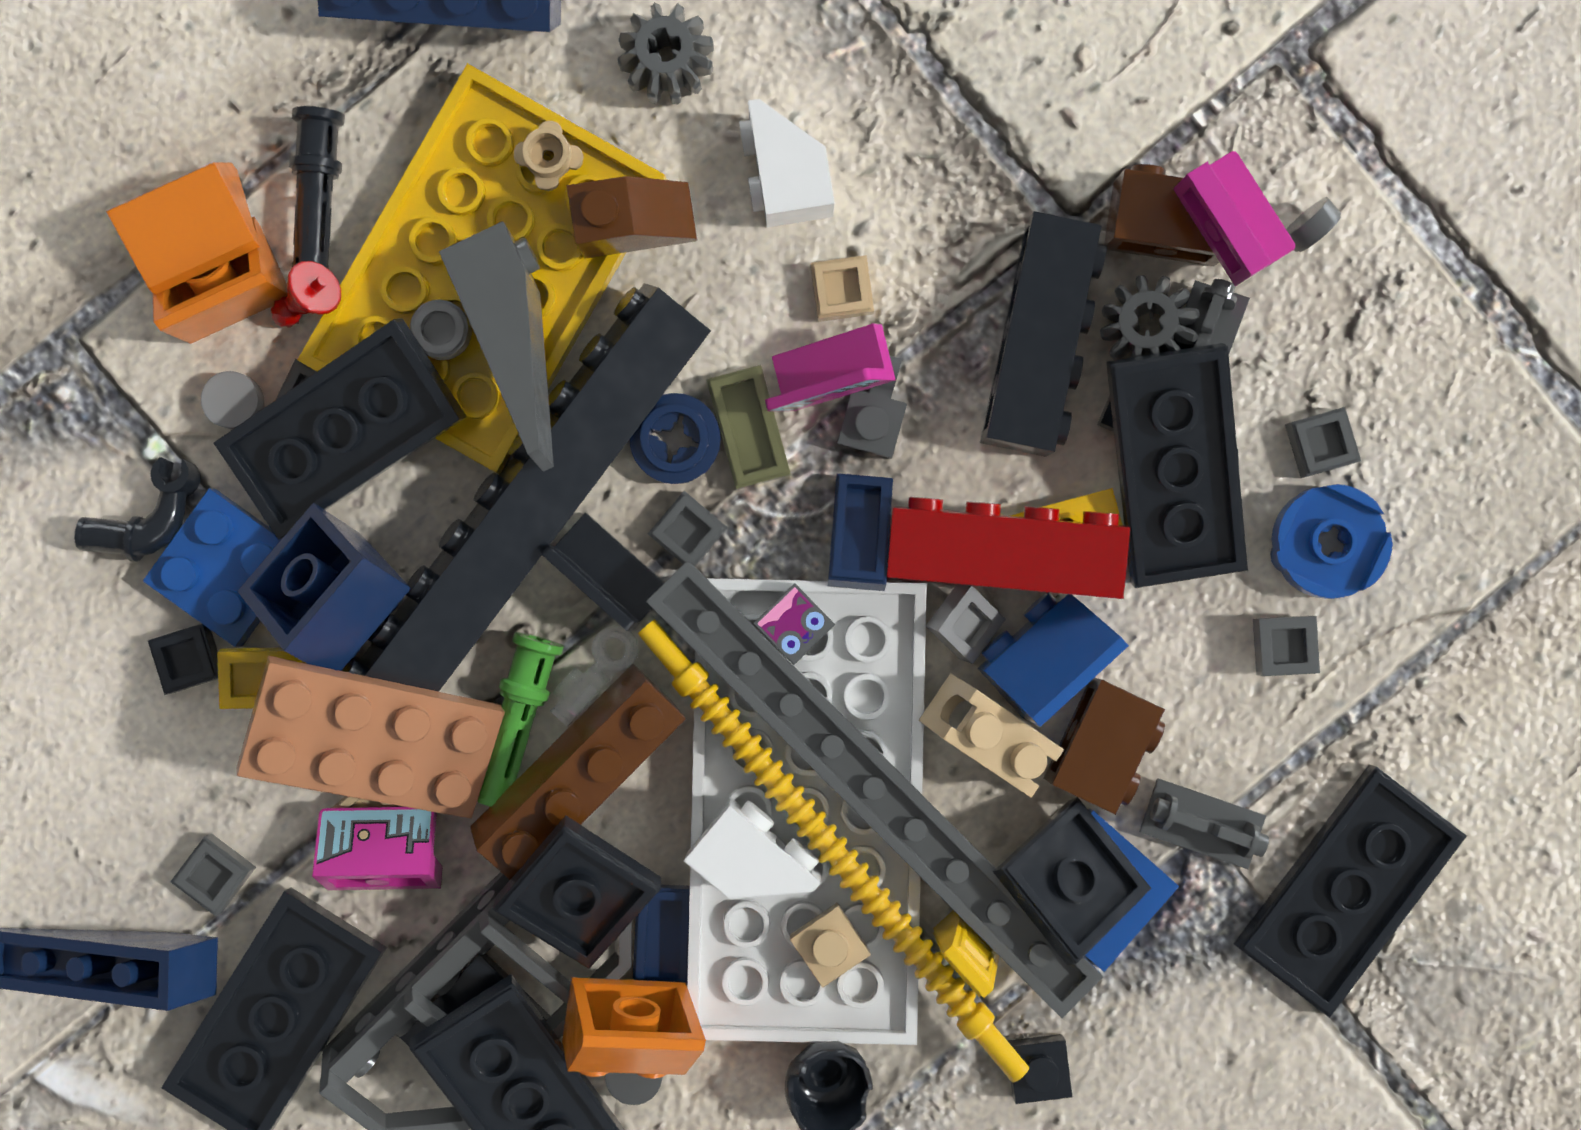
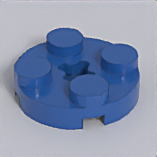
M1340 484L1311 488L1302 491L1296 497L1289 500L1278 514L1272 530L1271 562L1283 574L1290 585L1304 594L1322 599L1351 596L1375 584L1386 570L1393 546L1391 532H1386L1385 522L1381 517L1384 513L1380 506L1365 492ZM1333 526L1340 530L1337 539L1344 544L1342 552L1334 551L1326 556L1321 551L1322 545L1318 542L1320 533L1329 532Z

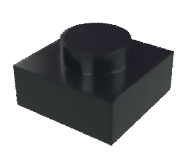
M1062 1034L1008 1040L1010 1045L1029 1066L1028 1072L1020 1080L1014 1083L1011 1082L1012 1096L1015 1104L1073 1097L1066 1040Z

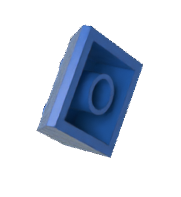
M1047 592L1024 612L1023 615L1029 621L1019 631L1011 636L1006 630L984 648L981 654L987 660L977 668L1023 719L1038 727L1047 722L1129 646L1121 636L1072 594L1059 593L1054 598L1050 592Z

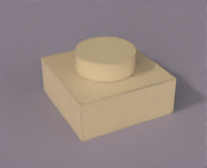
M838 902L790 934V941L822 988L871 955L869 948Z

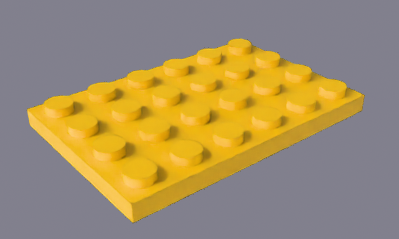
M467 63L341 282V301L337 309L329 314H323L297 360L313 370L319 371L393 319L403 318L410 329L411 319L415 311L424 303L432 300L449 301L466 314L439 251L503 221L515 241L523 237L527 239L540 266L539 270L531 274L541 296L547 386L549 389L627 253L584 259L575 244L566 185L623 176L667 180L666 175ZM545 121L557 122L561 126L562 134L568 143L578 146L582 150L584 157L582 166L577 170H569L559 179L558 187L552 191L539 189L535 184L534 174L527 167L518 165L514 159L516 145L524 142L526 137L532 131L538 129L540 124ZM551 151L545 152L544 160H552L554 153ZM472 328L470 343L459 356L450 360H436L428 356L467 416L435 439L493 472L500 474L511 456L509 454L510 447L519 433Z

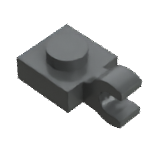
M890 356L895 379L897 380L902 359ZM896 380L872 387L869 393L859 391L850 395L837 442L838 445L892 459L907 406L905 402L891 399Z

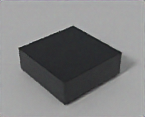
M202 623L148 640L164 695L218 679V650L212 631Z

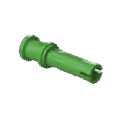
M514 633L512 641L517 645L508 677L502 678L499 684L501 689L500 695L504 696L502 708L505 713L477 800L478 803L492 807L501 795L516 781L538 706H544L550 697L551 692L546 687L555 656L562 655L564 646L560 643L527 633Z

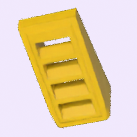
M952 910L933 928V935L943 958L978 997L982 996L985 998L993 991L1000 956Z

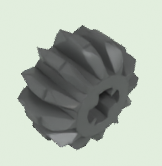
M654 2L650 10L652 19L647 21L641 15L633 13L630 21L635 32L620 33L619 44L626 52L618 57V64L622 72L631 73L628 84L632 91H640L647 87L648 99L654 104L661 99L663 91H669L672 103L678 105L681 102L680 88L685 86L690 92L699 94L702 88L698 76L712 74L713 63L706 56L714 51L712 37L701 35L704 30V24L699 16L685 21L684 7L679 3L672 8L669 16H663L662 8ZM664 47H670L674 59L662 62L659 50Z
M1145 275L1136 277L1138 293L1134 295L1126 287L1119 285L1115 289V295L1123 307L1108 304L1102 308L1103 316L1110 321L1116 322L1100 329L1102 340H1118L1109 351L1113 360L1122 359L1131 351L1130 358L1181 350L1176 342L1187 345L1196 344L1198 334L1184 326L1199 320V310L1197 308L1181 309L1189 300L1190 292L1186 288H1182L1168 297L1171 282L1170 278L1162 276L1158 280L1155 291L1149 290ZM1149 313L1152 320L1154 313L1161 316L1159 319L1161 332L1154 336H1150L1149 330H1146L1145 336L1138 334L1140 331L1139 317Z

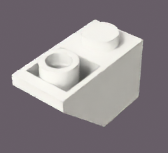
M749 100L750 120L739 121L744 156L755 155L759 175L748 178L753 212L764 211L767 228L833 217L835 202L826 147L762 100Z
M731 799L688 850L684 862L728 899L814 892L821 884L820 872L814 868L819 862L818 858L796 839L792 838L786 844L769 829L774 824L773 820L750 801H747L742 807Z

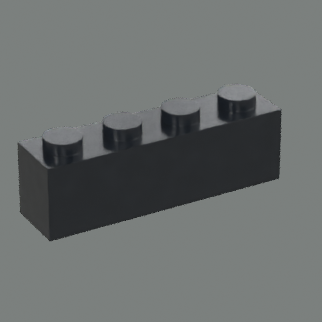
M1036 211L1032 213L1027 221L980 443L1044 457L1055 452L1056 444L1065 445L1072 419V412L1064 411L1068 389L1076 390L1083 368V356L1075 355L1080 333L1088 334L1095 310V301L1087 299L1091 278L1099 279L1106 257L1107 245L1099 243L1102 225Z

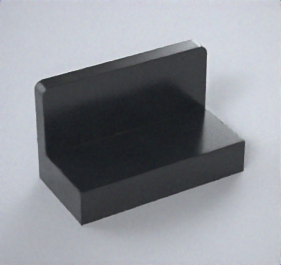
M586 512L555 546L548 545L541 553L543 557L626 631L635 630L653 610L646 601L665 583Z

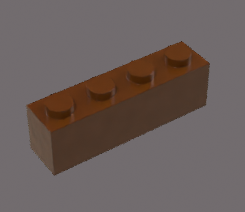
M632 663L501 795L495 804L489 807L470 826L476 851L510 880L523 867L528 858L565 815L581 825L686 720L685 716L673 701Z

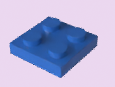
M209 488L143 579V582L234 647H242L260 623V619L241 597L238 590L282 538L278 540L269 526L220 491Z

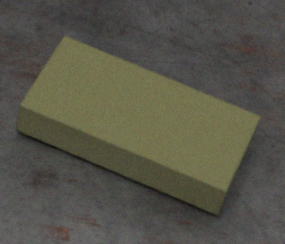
M761 365L706 379L736 490L791 476L774 411H767L765 399L770 398Z

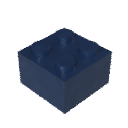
M313 502L240 587L238 593L285 652L307 664L341 671L357 655L363 644L386 617L396 609L399 602L411 588L359 532Z

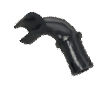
M159 457L150 471L151 481L160 491L153 512L146 518L134 516L129 521L81 517L75 528L74 540L76 547L83 551L125 555L129 561L134 562L140 561L145 555L155 553L171 542L182 526L186 497L197 490L201 481L198 468L195 464L182 459L181 474L177 480L172 482L171 474L174 463Z

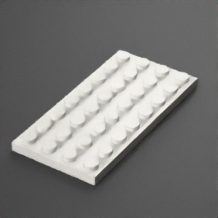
M707 578L752 624L794 583L799 586L835 623V626L794 666L922 794L924 724L918 720L924 713L927 583L887 582L885 591L829 587L827 586L828 581ZM695 651V662H700L709 673L706 681L710 685L714 683L719 685V689L716 692L720 698L724 696L730 698L727 706L731 711L735 709L740 710L738 720L742 724L745 722L751 723V727L748 730L752 736L761 735L762 739L759 744L763 749L767 747L772 748L770 758L774 762L782 760L783 766L780 768L782 773L785 775L792 773L794 775L791 781L792 785L795 787L802 785L804 787L803 798L806 800L813 798L815 800V804L812 807L816 813L820 811L826 813V817L823 820L827 826L830 824L836 825L835 836L837 838L843 836L847 838L845 848L848 851L852 849L857 850L858 856L855 859L859 864L862 862L868 863L869 868L866 873L869 876L878 875L879 882L877 886L880 889L889 888V901L898 900L901 903L898 911L902 915L905 913L911 915L912 919L909 924L912 928L920 926L921 877ZM699 707L695 708L691 847L729 801L733 799L742 807L747 801H750L765 812L774 822L769 830L784 843L788 844L794 838L808 849L809 838L806 835L803 837L797 836L799 826L795 822L793 824L786 823V818L789 816L785 810L776 811L775 806L778 801L774 797L770 799L765 798L766 786L763 784L756 786L754 784V780L757 777L752 771L745 773L743 771L746 765L743 759H733L734 748L731 745L726 748L722 746V742L725 739L721 733L713 735L711 733V729L714 727L713 723L710 720L702 722L700 718L703 711ZM817 848L810 850L817 858L821 854ZM828 861L824 863L818 862L814 867L821 875V884L814 892L728 899L690 867L687 988L706 1040L810 1043L840 1041L842 1043L917 1045L918 979L914 975L916 966L914 964L911 966L904 964L906 954L903 951L900 953L893 951L895 941L893 939H883L882 934L885 929L882 926H872L874 916L871 913L862 914V901H851L852 889L849 887L842 889L839 883L842 878L839 874L834 876L829 874L831 865ZM838 902L869 948L871 955L822 988L790 941V934Z

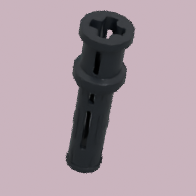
M297 106L292 109V119L297 122L296 155L289 158V167L292 169V174L297 176L292 267L301 261H314L329 269L333 180L338 179L339 174L342 173V163L337 160L338 128L344 126L345 115L339 111L323 107Z

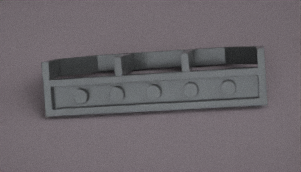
M501 872L325 1046L322 1053L319 1094L365 1129H470L454 1107L385 1113L349 1086L347 1082L353 1076L360 1078L365 1075L377 1061L380 1049L394 1035L397 1037L403 1036L414 1026L417 1020L428 1027L446 1016L447 1014L430 1000L436 994L438 996L446 994L458 981L462 968L476 954L483 955L494 945L564 1002L546 1021L559 1039L563 1036L571 981L507 929L505 925L510 920L493 910L494 898L509 882V879ZM632 922L615 940V952L589 978L620 979L631 968Z

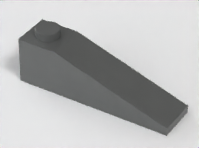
M502 221L439 251L527 454L544 472L554 467L541 296L531 274L539 270L540 266L527 239L523 237L515 241Z

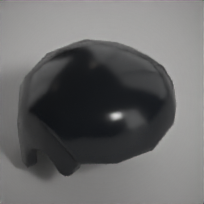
M840 1041L811 1043L791 1061L785 1077V1097L790 1112L800 1130H855L866 1120V1101L869 1091L873 1089L870 1070L866 1066V1061L856 1048Z

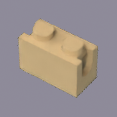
M950 673L918 720L945 741L1030 798L1039 788V785L1031 779L1039 777L1045 771L1047 756L1057 761L1064 751L1063 748L952 673ZM968 701L972 704V707L957 729L953 728L949 724L951 713L959 703Z

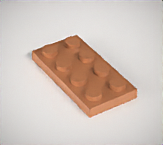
M268 656L236 772L238 777L472 819L505 712L500 704Z

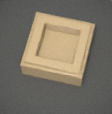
M867 255L810 263L818 322L874 314Z

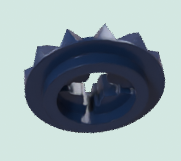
M681 393L664 394L629 439L630 448L638 466L653 479L668 484L689 483L708 472L720 450V429L711 410L700 400ZM680 416H684L682 422L684 425V435L691 438L692 442L698 443L699 446L698 448L694 446L689 448L680 447L677 454L673 455L671 463H668V445L661 441L659 437L653 436L652 432H672L675 424H678Z

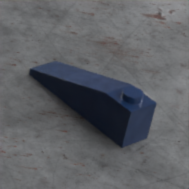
M0 928V989L169 1011L216 995L218 937L174 932Z

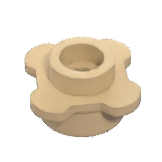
M554 121L541 123L538 129L532 131L525 141L518 143L514 149V159L517 164L527 167L534 174L537 187L544 191L556 189L559 179L569 170L579 169L584 159L582 150L578 146L568 143L562 134L561 126ZM547 151L554 153V158L550 161H546L543 158L544 153Z

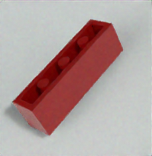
M909 497L908 507L893 508L887 577L1124 599L1130 526L1118 525L1119 514L1083 511L1082 522L1059 520L1060 509L1024 506V517L1000 515L1001 504L966 501L965 512L943 510V499Z

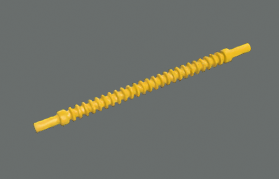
M655 619L646 625L637 634L674 677L671 683L681 697L690 696L693 700L690 703L691 709L699 707L703 711L700 718L701 721L706 722L710 720L714 725L711 733L713 735L721 733L725 739L722 742V746L726 748L731 745L735 750L732 756L733 759H743L746 765L743 771L745 773L752 771L757 776L754 784L756 786L761 784L766 786L765 798L770 799L774 797L778 801L775 806L776 811L785 810L789 815L786 818V823L793 824L795 822L799 826L797 836L803 837L806 835L810 840L807 845L808 849L814 850L817 848L820 851L819 862L824 863L828 861L831 865L829 874L831 876L837 874L841 876L840 887L842 889L847 887L852 889L851 901H862V914L871 913L874 916L872 926H882L885 929L882 934L883 939H893L895 941L893 951L895 953L903 951L906 954L904 964L906 966L913 964L916 966L915 977L917 979L924 977L927 979L925 989L928 992L937 991V1004H948L949 1007L946 1013L948 1017H958L957 1027L968 1040L976 1039L1011 1082L1014 1083L1020 1080L1028 1072L1029 1066L993 1024L995 1016L984 1002L975 1003L976 993L973 990L965 991L963 989L965 981L961 977L955 979L952 976L954 969L950 964L944 966L941 963L943 960L941 952L933 953L931 951L933 946L932 940H922L920 938L922 928L920 926L913 928L910 926L911 915L909 913L903 915L899 913L898 910L901 907V903L898 900L889 901V888L880 889L877 886L879 882L878 875L869 876L866 873L869 868L868 863L862 862L859 864L855 859L858 856L857 850L852 849L848 851L845 848L847 838L844 836L837 838L834 834L837 829L836 825L830 824L827 826L823 820L826 817V813L824 811L818 813L814 811L812 807L815 804V800L813 798L806 800L802 796L804 787L802 785L797 787L792 785L791 781L794 775L792 773H787L786 775L782 773L780 769L783 766L782 760L774 762L770 758L772 748L767 747L763 749L759 744L762 739L761 735L752 736L748 730L751 727V723L745 722L742 724L738 720L740 710L735 709L731 711L727 706L730 698L728 696L720 698L716 692L719 689V685L717 683L710 685L706 681L709 673L698 661L691 663Z

